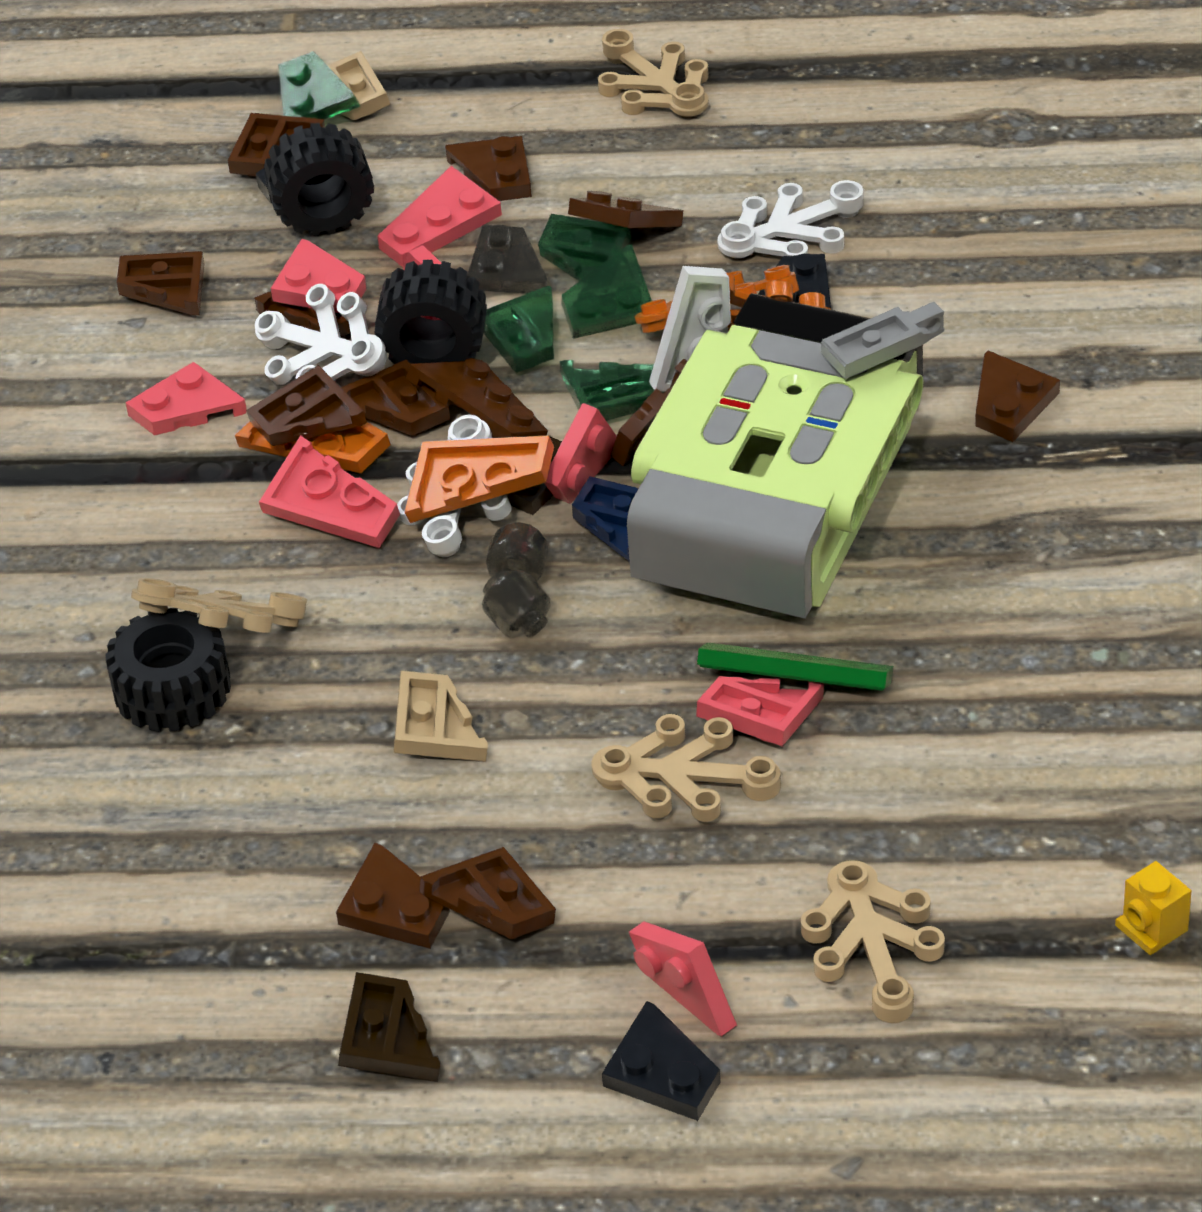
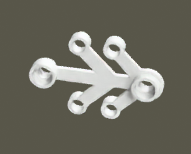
M839 181L832 185L829 200L791 214L793 209L799 208L803 203V189L796 183L783 184L778 188V200L768 223L754 227L755 224L762 222L767 217V202L762 197H748L742 202V214L739 220L727 223L722 228L718 236V249L723 254L735 259L745 258L754 252L776 256H794L808 254L807 244L799 241L805 240L818 242L820 249L825 253H838L844 249V231L833 226L822 228L807 224L834 214L843 218L854 217L863 206V187L855 181ZM778 236L798 240L783 242L772 240L770 238Z
M325 284L312 286L306 294V302L316 312L321 332L291 324L277 311H265L255 321L256 336L269 349H279L288 342L309 348L288 360L284 356L278 355L272 357L267 362L265 374L276 385L286 384L294 375H296L297 379L316 367L315 364L332 355L341 358L322 369L333 380L351 371L362 376L375 375L384 367L387 360L383 341L378 336L369 334L365 318L367 305L355 292L344 294L337 303L338 312L349 321L352 341L343 339L340 336L333 307L335 295Z
M464 415L457 418L448 429V440L492 438L488 424L475 415ZM417 462L411 464L405 473L410 486ZM507 495L481 502L485 515L490 520L498 521L504 519L511 512V504ZM405 496L397 504L400 518L406 525H416L423 520L413 523L409 522L404 512L408 496ZM461 508L440 514V516L429 520L424 525L422 536L431 553L439 557H449L459 550L462 534L457 524Z

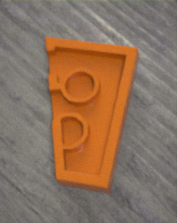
M250 421L235 434L239 447L284 457L288 456L297 442L293 441L272 446ZM368 422L359 427L307 438L312 443L313 449L320 454L331 456L339 462L343 470L362 473L391 445L388 434Z
M550 436L422 442L404 511L409 522L413 523L546 483L554 451V445Z

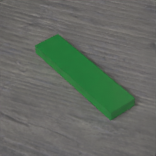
M706 643L698 649L697 665L704 668L882 691L892 683L894 666L716 643Z

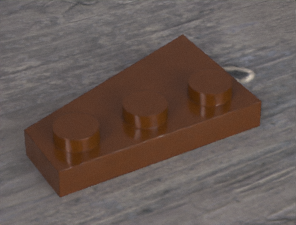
M469 358L465 361L409 365L406 375L408 381L415 386L426 383L436 390L434 398L443 405H455L463 408L470 415L479 417L488 424L492 438L547 436L548 430L534 416V413L513 394L510 387L505 385L484 361Z

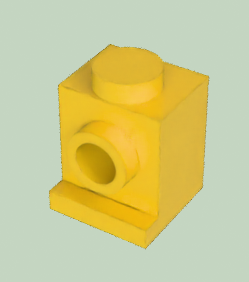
M1154 861L1125 880L1123 914L1115 919V926L1151 956L1188 931L1192 890L1159 862Z

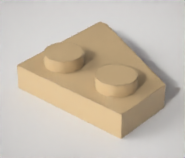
M362 51L293 80L298 96L352 120L374 114L377 110L390 105L386 91Z
M401 671L393 753L486 762L488 743L485 737L479 738L471 725L472 715L466 705L457 698V690L449 676Z

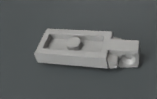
M931 302L911 312H903L899 307H896L823 339L821 342V354L847 379L924 345L932 338L943 333L945 329L944 311L935 302Z

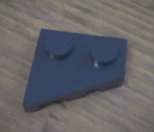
M589 476L572 503L573 519L630 562L627 518L631 502L639 488Z

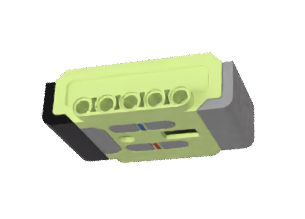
M754 293L750 294L733 322L735 325L732 324L728 333L714 330H706L635 452L631 468V478L634 483L640 484V487L631 502L627 518L631 577L806 619L812 606H821L910 429L923 391V345L845 379L821 354V342L827 337L871 318Z

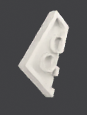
M682 266L649 380L654 390L657 388L659 391H666L670 388L676 372L675 367L684 358L687 361L689 360L706 330L728 333V325L731 323L729 276L723 269Z

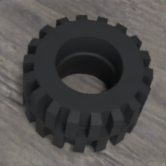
M310 123V128L303 129L301 125L294 128V134L289 136L285 133L279 138L280 145H273L269 150L270 158L265 159L264 164L266 171L264 176L274 210L277 216H280L282 223L287 227L292 225L295 232L302 234L305 230H308L310 236H319L320 232L326 231L327 235L335 234V229L343 227L345 230L352 226L351 220H360L365 214L363 208L370 207L374 183L366 156L358 139L352 138L351 132L345 128L338 131L337 125L330 123L325 128L321 127L320 123ZM333 174L330 179L323 183L305 185L308 180L315 176Z
M423 260V263L420 265L413 261L406 263L405 270L400 268L394 270L391 274V279L386 278L380 293L374 331L375 335L383 341L386 353H389L388 359L394 364L406 359L410 364L456 362L476 358V352L480 351L482 345L487 304H485V292L479 289L480 283L475 277L467 278L466 270L461 267L453 269L450 267L451 263L442 261L441 264H433V260ZM421 316H432L441 320H430Z
M168 608L167 613L148 612V615L142 618L136 616L130 619L129 626H121L115 632L116 638L110 639L107 645L108 652L105 653L106 664L116 707H119L120 714L125 719L131 718L133 725L140 728L148 725L149 730L158 732L162 728H169L170 732L178 731L181 726L188 725L193 727L198 725L201 718L209 719L216 714L215 707H222L226 702V694L230 693L231 682L224 640L219 628L199 624L197 613L187 610L178 612V608Z

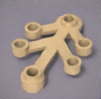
M613 29L603 35V54L607 57L608 61L614 64L625 63L639 74L621 75L616 72H605L598 77L599 93L605 97L617 96L622 92V89H633L625 91L621 95L622 111L624 113L637 115L642 113L645 107L670 108L674 113L682 117L691 118L707 109L709 104L708 95L701 86L709 78L708 63L701 59L688 61L685 64L686 81L680 84L674 81L677 67L685 61V48L683 44L679 42L665 43L661 47L662 63L660 69H658L634 51L633 34L630 31ZM640 90H659L662 91L664 94L643 93Z
M140 578L138 587L132 589L131 598L140 601L139 608L145 611L167 613L168 606L199 613L198 623L214 628H226L228 615L244 618V629L262 633L271 632L272 623L297 627L299 619L304 618L307 599L304 597L281 592L270 593L269 604L241 601V594L225 590H215L214 593L198 595L199 590L178 586L168 581L153 578Z
M675 714L663 715L656 721L655 732L629 747L621 745L605 747L594 755L591 762L592 773L604 788L609 790L626 789L643 805L644 813L652 818H662L671 812V792L663 785L651 786L643 777L659 778L691 808L693 817L702 822L713 821L719 817L721 813L720 795L713 789H700L693 781L742 784L744 794L756 801L770 800L781 789L780 769L772 759L766 756L753 757L746 765L697 762L713 751L726 749L732 744V723L721 717L708 720L704 725V734L666 757L662 759L648 758L666 746L673 747L681 744L685 739L684 720ZM661 800L662 802L653 803L652 801ZM702 804H711L710 806L706 807L700 806Z
M841 862L834 866L828 874L829 896L819 908L807 910L801 917L802 937L810 943H822L830 938L832 924L846 907L851 908L853 919L834 944L822 947L815 952L814 973L817 978L825 982L839 980L844 975L845 964L860 944L863 943L877 983L872 990L873 1013L884 1022H902L908 1019L913 1012L914 991L903 977L897 975L884 939L913 951L920 960L931 962L943 956L945 937L943 932L936 927L925 926L915 930L876 913L871 901L900 912L901 917L909 923H921L930 916V896L921 889H909L902 893L878 882L876 871L864 862ZM918 904L921 905V907L912 908L909 907V905ZM813 924L823 925L819 928L810 927ZM925 942H933V943H935V945H933V946H926V945H923L922 943H925ZM833 962L835 965L825 966L823 963Z

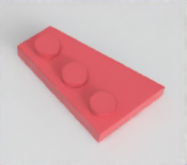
M450 166L377 236L379 249L404 268L409 251L423 245L432 253L501 216V202L453 166Z
M301 435L259 500L261 510L265 514L376 548L381 547L400 516L396 502L362 478L351 476L340 467L338 461L329 455L323 456L313 449L312 443Z

